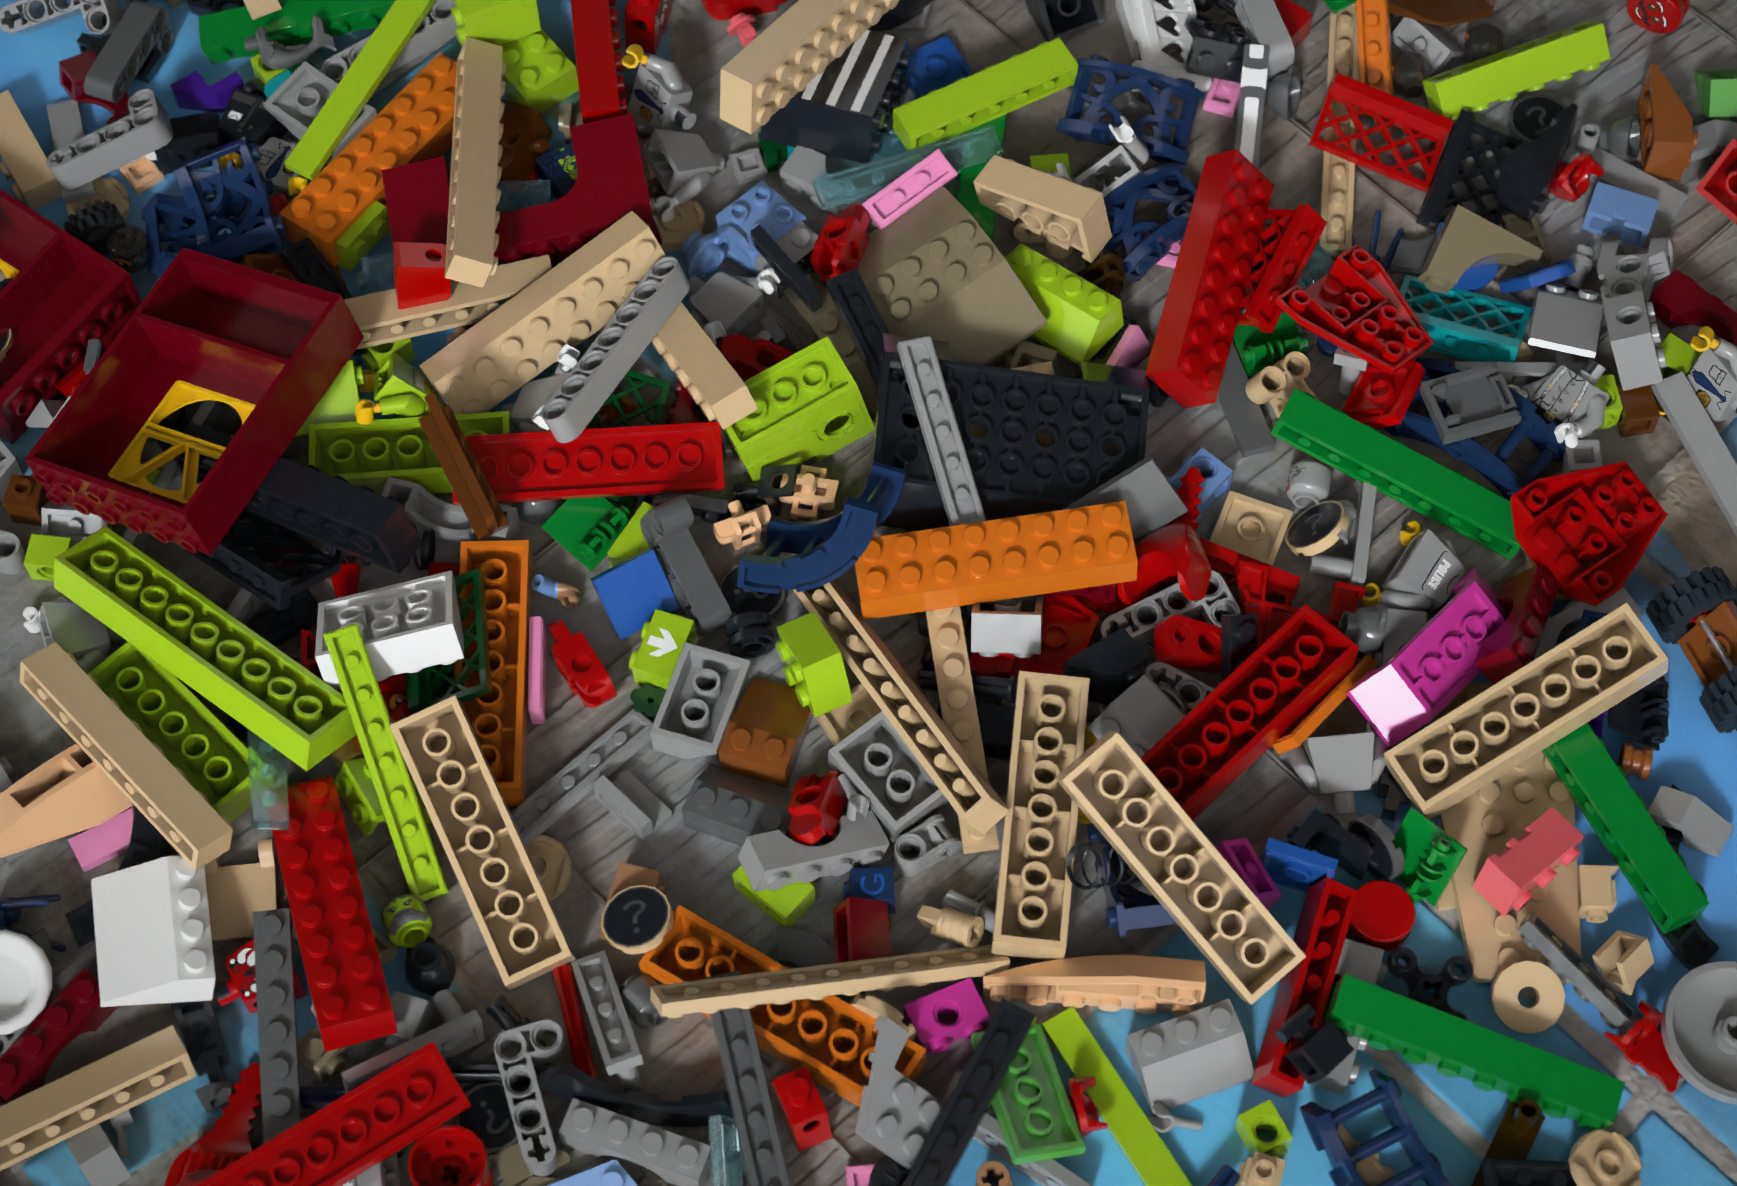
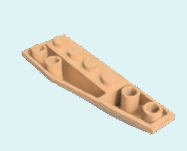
M76 743L35 768L0 793V858L101 825L130 808L132 802Z
M1093 955L1056 959L1020 966L983 977L982 997H989L995 1002H1001L1002 999L1011 1001V999L1026 1000L1028 1004L1037 1006L1046 1005L1048 1002L1062 1003L1063 1006L1067 1008L1073 1006L1074 1009L1082 1008L1084 1005L1099 1006V1009L1108 1012L1119 1011L1121 1008L1135 1009L1137 1013L1152 1015L1157 1013V1011L1170 1012L1173 1016L1179 1017L1202 1008L1206 990L1205 961L1139 955Z

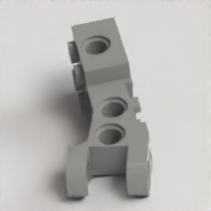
M1669 236L1651 238L1648 253L1624 255V247L1621 240L1603 241L1601 245L1597 272L1599 280L1603 279L1601 287L1602 302L1610 343L1623 391L1663 382L1661 368L1667 367L1663 347L1656 349V347L1662 346V341L1657 323H1650L1656 321L1653 304L1649 302L1654 282L1671 274L1673 245Z

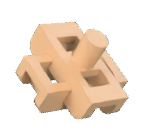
M802 465L800 474H797L794 495L779 497V500L786 504H793L791 519L797 520L798 517L810 518L811 521H817L820 509H834L839 481L827 479L826 468ZM783 473L780 488L787 483V474ZM804 504L813 506V508L809 510L800 508V506Z
M735 500L728 504L732 517L713 525V533L719 544L726 545L732 542L735 550H739L744 546L760 542L761 531L768 528L771 513L767 504L745 512L740 500ZM751 535V538L742 541V537Z

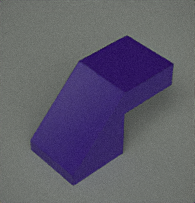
M196 70L171 84L170 88L176 105L181 109L223 113L234 88L242 90L244 83L239 74L234 72L209 86Z

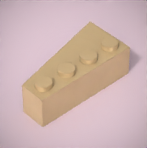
M996 155L990 159L973 181L980 204L1014 222L1017 218L1022 219L1030 231L1041 235L1043 231L1058 239L1057 245L1066 250H1069L1071 246L1083 252L1082 259L1090 263L1095 260L1112 237L1103 194L1094 188L1075 184L1066 178H1058L1044 173L1040 169H1033L1019 164L1012 159H1005Z

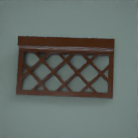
M434 392L424 396L429 414L419 418V423L478 541L509 527V523L450 406L447 405L441 408Z

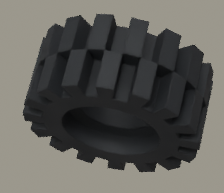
M95 200L94 205H91L90 202L85 203L86 208L81 209L78 207L75 209L76 215L70 214L67 217L69 221L65 222L64 227L66 229L64 231L101 255L104 252H107L108 255L113 253L111 249L113 247L118 249L121 246L119 241L125 242L127 238L123 235L127 224L116 205L111 204L109 201L105 200L102 204L100 200Z

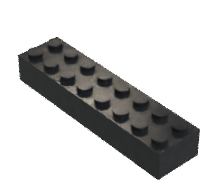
M191 422L183 432L184 434L223 447H227L235 436L222 434L211 425L204 427L194 422ZM185 452L173 459L182 474ZM200 454L197 484L203 481L216 463V459ZM282 455L243 509L247 513L399 574L423 543L415 530L416 525L408 518L404 511V504L393 496L386 498L378 495L371 488L364 485L361 487L355 486L339 475L332 477L313 465H301L288 455Z

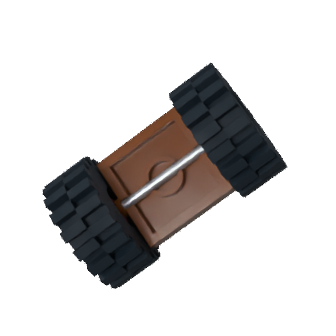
M1713 566L1711 569L1710 567H1704L1700 572L1695 570L1690 572V575L1687 577L1682 576L1678 578L1677 582L1673 585L1668 584L1664 587L1665 590L1663 592H1658L1654 596L1655 599L1649 601L1645 611L1663 642L1680 645L1706 689L1701 693L1702 696L1699 697V701L1719 733L1724 731L1731 733L1734 729L1737 731V591L1722 568L1718 566Z

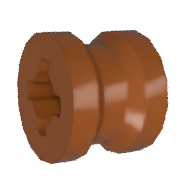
M1623 742L1618 765L1622 767L1626 776L1628 774L1636 775L1638 780L1647 781L1652 765L1653 747L1644 746L1638 748L1634 747L1631 742Z

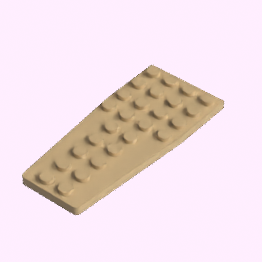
M1469 683L1433 720L1424 726L1427 727L1487 690L1493 684ZM1542 751L1437 815L1440 828L1468 849L1451 881L1465 955L1473 965L1474 972L1471 979L1476 983H1492L1500 970L1510 963L1517 961L1540 962L1549 967L1548 959L1538 949L1533 950L1528 947L1522 940L1521 932L1518 930L1523 918L1532 910L1581 956L1577 859L1568 867L1561 864L1555 870L1557 876L1547 887L1542 889L1537 886L1531 892L1533 898L1522 910L1518 912L1513 908L1505 917L1472 887L1487 858L1494 853L1499 856L1507 849L1505 846L1507 842L1512 838L1517 840L1525 832L1527 826L1551 807H1554L1576 828L1575 801ZM1557 975L1562 983H1571L1565 976Z

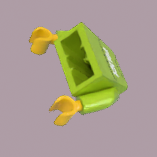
M392 352L377 373L368 369L363 370L365 385L360 386V391L373 392V400L377 403L368 399L359 400L355 409L357 423L371 424L374 413L379 412L382 415L396 413L403 418L424 417L429 414L424 396L433 392L436 396L435 388L423 373L398 354ZM439 402L441 408L445 407L444 404Z

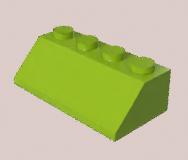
M1020 243L1005 258L1048 323L1033 333L1031 337L1047 347L1057 350L1059 354L1076 364L1079 361L1088 362L1124 326L1120 299Z

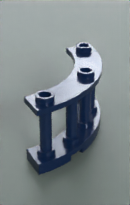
M1416 358L1415 362L1422 365L1426 372L1421 382L1461 372V370L1451 368L1452 363L1449 361L1433 358ZM1420 385L1401 424L1384 428L1391 436L1411 438L1428 443L1448 452L1455 459L1462 460L1491 482L1505 499L1509 501L1513 494L1534 480L1539 479L1551 461H1563L1565 454V440L1562 443H1558L1554 433L1557 425L1553 421L1547 424L1534 412L1537 406L1510 387L1508 388L1517 405L1516 411H1519L1522 419L1519 424L1515 425L1495 454H1492L1483 446L1473 441L1476 436L1443 445L1431 416L1429 415L1427 418L1412 413L1423 399L1420 394ZM1445 400L1438 403V406L1445 418L1449 409ZM1524 436H1526L1538 448L1540 454L1522 479H1520L1504 463Z
M874 462L867 486L858 499L849 497L845 502L844 510L832 517L809 522L785 521L771 517L767 528V550L762 556L746 552L739 559L737 587L764 593H779L781 590L796 589L797 592H803L830 583L843 575L856 563L870 544L877 528L891 514L902 493L907 471ZM781 552L797 554L794 556L778 557Z
M1376 1069L1369 1071L1375 1089L1333 1111L1324 1109L1313 1101L1299 1107L1317 1152L1324 1149L1334 1168L1328 1174L1335 1186H1365L1355 1169L1356 1164L1397 1142H1400L1413 1166L1375 1186H1408L1420 1179H1423L1427 1186H1453L1443 1174L1437 1157L1427 1151L1418 1136L1400 1099L1402 1096L1400 1086L1393 1077H1389ZM1381 1103L1392 1128L1350 1150L1344 1148L1337 1132L1339 1124Z

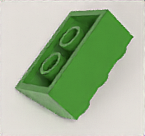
M1737 70L1694 71L1701 113L1711 117V120L1730 121V117H1737Z

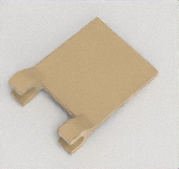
M273 839L258 840L259 863L221 866L220 855L204 865L212 943L254 938L253 912L278 909L277 850L273 844Z

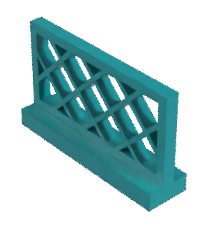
M1405 275L1400 293L1408 305L1415 310L1413 312L1434 341L1427 350L1471 362L1516 361L1532 307L1454 287L1446 294L1436 293L1417 280L1418 277ZM1408 288L1421 290L1425 294L1414 297ZM1441 298H1452L1456 302L1446 305ZM1432 301L1437 307L1426 311L1421 304ZM1477 305L1482 306L1488 311L1478 314L1473 307ZM1464 310L1469 317L1458 319L1453 313ZM1512 314L1520 316L1522 319L1510 322L1504 315ZM1444 316L1447 320L1437 317ZM1495 318L1500 325L1490 328L1485 321ZM1476 324L1478 328L1471 327L1470 325ZM1508 333L1511 337L1501 334Z

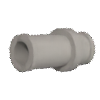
M1585 245L1574 246L1573 254L1568 256V259L1573 260L1576 272L1565 276L1562 285L1566 286L1565 290L1579 292V289L1582 288L1586 273L1591 271L1593 265L1591 258L1594 251L1590 247Z

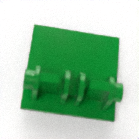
M1282 312L1272 333H1263L1256 326L1236 325L1233 341L1248 379L1265 367L1273 366L1290 352H1301L1307 357L1305 351L1308 350V341L1306 337L1300 338L1294 319L1286 312Z
M605 497L567 499L541 528L592 572L608 555L607 552L629 523L628 516L630 511L623 505H620L618 508L615 507Z
M1411 807L1395 834V839L1392 840L1395 849L1398 847L1402 849L1405 861L1403 873L1397 876V878L1407 885L1406 890L1414 903H1419L1420 900L1425 899L1432 906H1436L1468 849L1414 807Z

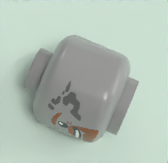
M1306 458L1293 464L1288 474L1287 497L1296 507L1304 510L1327 501L1332 483L1330 469L1315 458Z

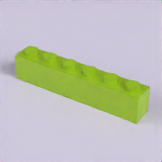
M1588 20L1424 79L1422 81L1429 111L1451 120H1456L1461 109L1473 112L1489 108L1490 102L1515 99L1518 97V92L1526 89L1527 91L1540 90L1545 87V83L1548 81L1570 79L1573 77V72L1595 70L1600 67L1601 62L1611 59L1604 24Z
M1060 37L1050 42H1043L1036 48L1022 54H1015L997 65L987 66L974 75L960 78L951 85L939 90H932L921 98L902 103L898 108L893 109V130L912 156L1074 85L1078 72V63Z

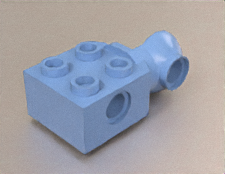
M762 180L715 215L716 229L707 234L697 231L686 239L682 246L686 269L690 277L695 275L701 278L716 270L723 259L727 257L748 274L756 275L755 258L760 253L752 244L750 231L760 225L776 242L800 222L806 225V217Z

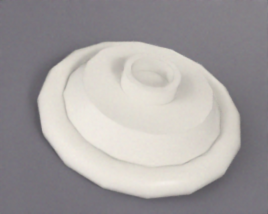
M0 930V1035H7L29 1025L45 1008L52 991V967L44 950L28 936L9 930Z

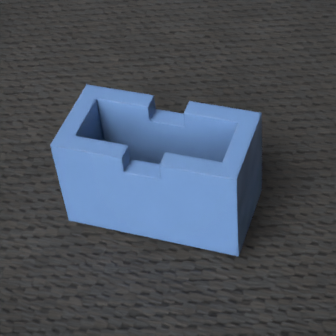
M1597 182L1581 230L1604 237L1609 232L1620 236L1619 240L1624 243L1644 248L1660 200L1645 194L1624 190L1615 185Z

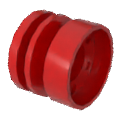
M442 1125L421 1136L409 1153L408 1171L413 1186H494L493 1174L482 1141L473 1131L459 1125ZM455 1178L457 1183L452 1184L450 1179Z

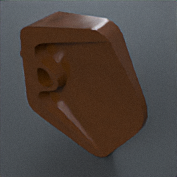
M1389 0V13L1427 24L1452 26L1490 17L1493 14L1495 0Z
M509 100L500 101L505 103V107L500 123L504 124V129L499 144L503 145V151L498 166L502 167V173L497 187L518 185L525 182L536 165L535 158L548 150V141L552 136V129L537 109Z

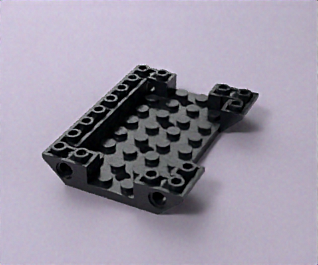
M883 333L876 390L878 407L874 446L869 459L867 483L874 462L906 470L907 474L900 498L891 514L881 526L916 531L950 526L921 427L919 425L916 428H908L902 422L904 415L913 414L917 417V413L898 353L897 344L900 341L916 337ZM932 340L986 521L1062 510L1145 459L1150 392L1145 370L1079 361L1077 378L951 361L949 342ZM974 423L981 424L986 429V436L982 438L974 437L969 431V426ZM1038 433L1050 435L1053 445L1050 447L1039 445L1036 441V435ZM1105 442L1114 443L1119 449V455L1108 456L1104 453L1102 444Z

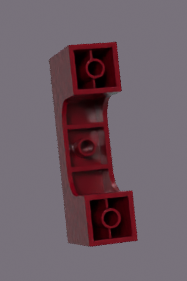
M633 113L570 127L577 165V178L572 189L556 201L500 214L499 223L495 230V233L499 234V242L494 256L498 257V265L549 254L552 268H554L631 211L649 226L658 243L663 244L644 143ZM441 156L381 170L392 241L446 245L451 169L445 157Z

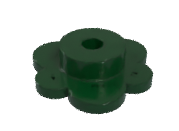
M644 684L642 689H634L630 695L631 701L635 703L634 711L644 713L648 719L655 720L666 690L661 687L654 688L651 684Z

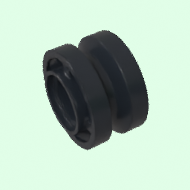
M750 611L730 618L725 624L726 636L729 638L728 647L730 654L739 658L749 659L771 652L776 647V637L772 631L774 627L772 617L765 612Z

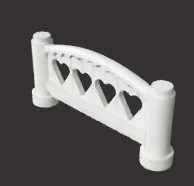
M1129 0L1142 60L1134 61L1131 66L1153 71L1176 80L1177 78L1188 79L1195 82V88L1203 92L1208 91L1212 83L1211 77L1187 73L1184 69L1193 41L1184 23L1186 18L1195 19V16H1197L1194 0H1169L1172 9H1167L1155 0ZM1167 16L1172 17L1176 22L1174 28L1178 32V36L1172 35L1156 25V23ZM1172 43L1178 44L1182 49L1180 55L1184 59V63H1180L1162 52V49ZM1138 88L1132 90L1133 92H1141Z

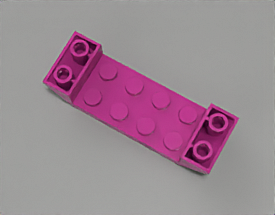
M1477 568L1472 569L1452 588L1456 595L1383 667L1368 671L1346 692L1388 748L1433 720L1481 672V669L1474 661L1482 641L1493 634L1510 615L1500 604L1497 594Z

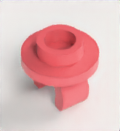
M740 13L730 19V25L726 31L730 36L737 34L743 47H746L757 36L752 27L755 18L752 14L745 15V13Z

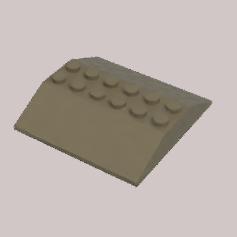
M943 185L883 230L877 228L867 235L869 242L858 267V272L890 334L916 338L931 335L932 340L949 342L951 361L987 365L1048 324L1004 256L974 217ZM813 271L806 277L821 293L823 306L815 313L811 312L790 287L783 294L817 341L826 336L829 337L858 385L868 412L876 421L878 407L877 387L830 293L823 286L816 272Z

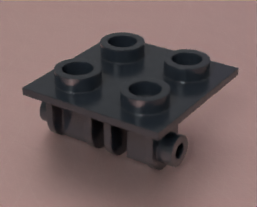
M1661 676L1608 709V727L1645 746L1653 747L1655 751H1659L1660 743L1665 742V738L1669 736V711L1667 710L1669 701L1666 700L1668 698L1669 683L1665 681V677Z

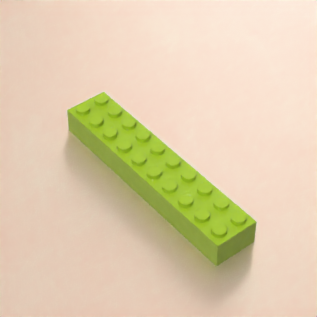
M104 526L54 558V588L305 771L310 770L356 736L344 696L108 527Z

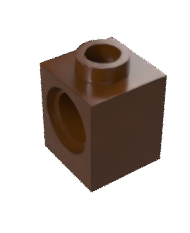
M1651 385L1623 391L1622 386H1617L1623 406L1617 423L1620 436L1627 437L1653 433L1660 414Z
M12 474L3 504L13 522L42 526L41 508L50 500L46 496L47 491L32 476Z

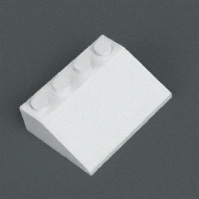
M452 570L318 603L315 658L323 681L335 690H341L323 634L358 623L377 681H383L389 676L405 672L416 673L423 668L438 664L449 665L464 658V638Z
M181 855L165 856L91 879L100 1007L211 1001L213 999L216 976L204 866L195 871Z

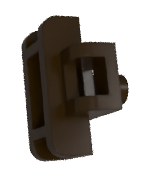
M1103 250L1099 254V259L1094 260L1092 263L1086 261V268L1076 273V275L1121 300L1120 291L1124 287L1122 280L1125 279L1122 257L1108 250Z

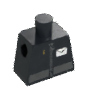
M234 88L219 123V132L224 145L246 136L249 143L255 142L257 147L264 145L269 138L282 139L289 130L264 108L263 103L267 100L266 98L238 88Z

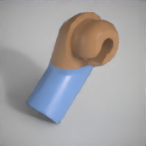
M541 574L535 575L531 581L533 590L554 600L561 601L562 605L566 608H574L580 602V591L573 584L552 580Z

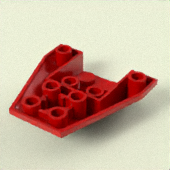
M1358 243L1336 258L1326 276L1305 290L1296 284L1275 300V303L1307 331L1391 375L1430 348L1434 343L1383 266Z
M1625 461L1536 479L1510 497L1515 539L1535 565H1539L1546 575H1550L1558 588V594L1595 607L1622 589L1667 516L1664 509Z

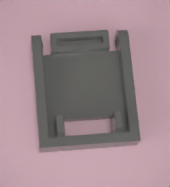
M1496 363L1421 382L1420 394L1443 445L1515 426L1521 422L1522 418L1519 411H1516L1517 405L1503 375H1498L1499 368ZM1445 400L1451 413L1450 416H1447L1446 420L1437 404L1439 401Z

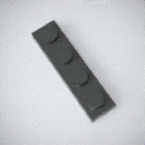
M1534 910L1523 918L1518 930L1521 932L1520 935L1525 944L1533 950L1538 949L1548 959L1549 967L1557 975L1565 976L1574 985V991L1586 1003L1591 1001L1601 1011L1600 1016L1612 1029L1618 1028L1623 1034H1626L1636 1024L1639 1014Z

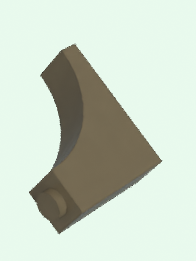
M1458 204L1446 216L1417 280L1424 283L1433 292L1446 294L1457 284L1463 273L1474 267L1497 263L1512 265L1528 271L1539 261L1543 250Z

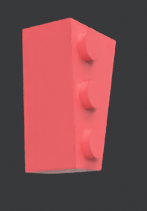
M1551 807L1527 826L1525 832L1517 840L1512 838L1505 845L1507 849L1499 856L1494 853L1487 858L1472 887L1504 917L1513 908L1519 912L1533 898L1531 892L1537 886L1544 889L1557 876L1555 870L1561 864L1568 867L1581 854L1578 847L1585 836L1554 807Z

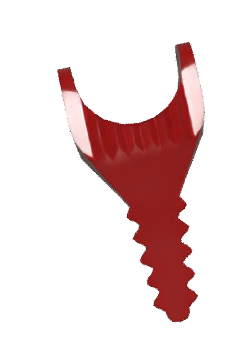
M1197 467L1188 469L1187 473L1180 479L1183 485L1177 489V493L1187 505L1188 511L1149 534L1135 545L1138 560L1137 580L1117 584L1118 595L1127 607L1146 599L1149 591L1156 588L1159 581L1166 580L1168 576L1175 577L1177 575L1180 589L1190 601L1202 600L1205 597L1211 576V564L1196 531L1199 523L1195 519L1200 514L1196 507L1201 502L1198 495L1203 490L1200 483L1204 480Z
M251 1063L247 1069L239 1072L242 1080L234 1083L236 1093L228 1096L230 1105L221 1109L224 1116L215 1120L217 1126L175 1158L164 1186H196L253 1151L249 1136L253 1132V1126L250 1123L257 1119L256 1113L253 1110L260 1106V1101L257 1099L261 1095L259 1063Z

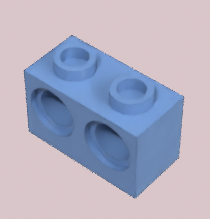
M1203 447L1194 456L1188 455L1182 461L1179 471L1173 477L1167 476L1176 491L1183 485L1180 479L1187 473L1189 468L1197 467L1201 474L1208 476V478H1204L1200 483L1203 490L1198 495L1201 502L1196 507L1200 512L1199 516L1195 519L1196 521L1231 487L1233 476L1232 469Z

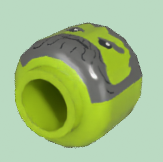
M413 894L395 896L382 908L380 914L381 924L388 939L394 945L413 948L423 943L430 934L432 919L424 902L418 896Z

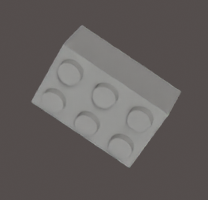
M882 711L828 751L829 767L832 770L838 769L840 775L846 774L857 794H862L869 798V810L873 811L881 828L892 843H895L901 835L915 828L948 803L941 790Z

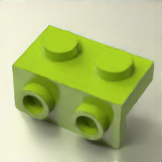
M375 201L336 242L339 257L337 264L351 272L389 232L390 227L385 205Z
M365 758L344 762L334 781L337 794L343 798L351 812L353 821L360 827L364 836L372 835L378 823L386 822Z

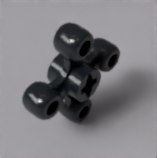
M1399 947L1389 954L1386 961L1387 969L1391 975L1401 978L1406 982L1409 990L1407 998L1469 1021L1466 1015L1462 1012L1454 1011L1447 1002L1448 990L1454 986L1466 984L1473 975V965L1468 958L1461 955L1453 956L1443 965L1440 974L1426 975L1417 966V957L1411 949ZM1397 959L1404 960L1406 967L1401 966ZM1454 967H1458L1462 975H1458L1454 971ZM1435 990L1432 997L1420 999L1423 992Z

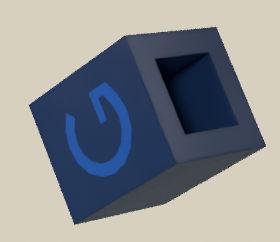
M893 867L850 869L851 881L844 882L845 899L851 896L884 901L888 905V914L895 913Z

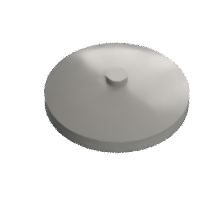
M1711 962L1689 971L1668 994L1662 1010V1039L1673 1065L1692 1086L1711 1098L1737 1105V962Z

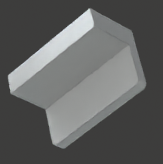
M1404 17L1391 34V41L1425 70V60L1427 59L1432 76L1438 75L1451 57L1462 58L1465 54L1432 24Z
M49 501L41 508L42 535L69 537L73 542L79 543L104 526L112 530V524L104 521L100 516L92 513L84 515L74 507L66 504L59 506Z
M627 769L623 770L611 782L602 775L593 783L596 799L643 843L673 817L672 811Z

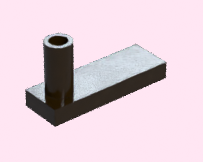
M1524 1099L1519 1104L1510 1101L1484 1159H1527L1545 1119V1116L1540 1114V1107L1537 1102L1532 1099ZM1482 1163L1471 1186H1484Z

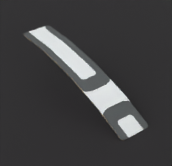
M1245 44L1234 149H1237L1258 168L1270 47L1267 45Z

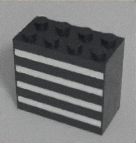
M872 29L866 30L857 42L854 41L845 49L841 57L835 58L822 74L814 77L803 91H799L794 95L784 108H780L770 117L765 125H761V139L791 147L801 146L813 149L821 154L870 165L874 154H879L881 151L883 134H888L890 131L893 109L900 106L901 94L906 95L909 88L910 76H906V71L911 63L912 52L908 51V38Z

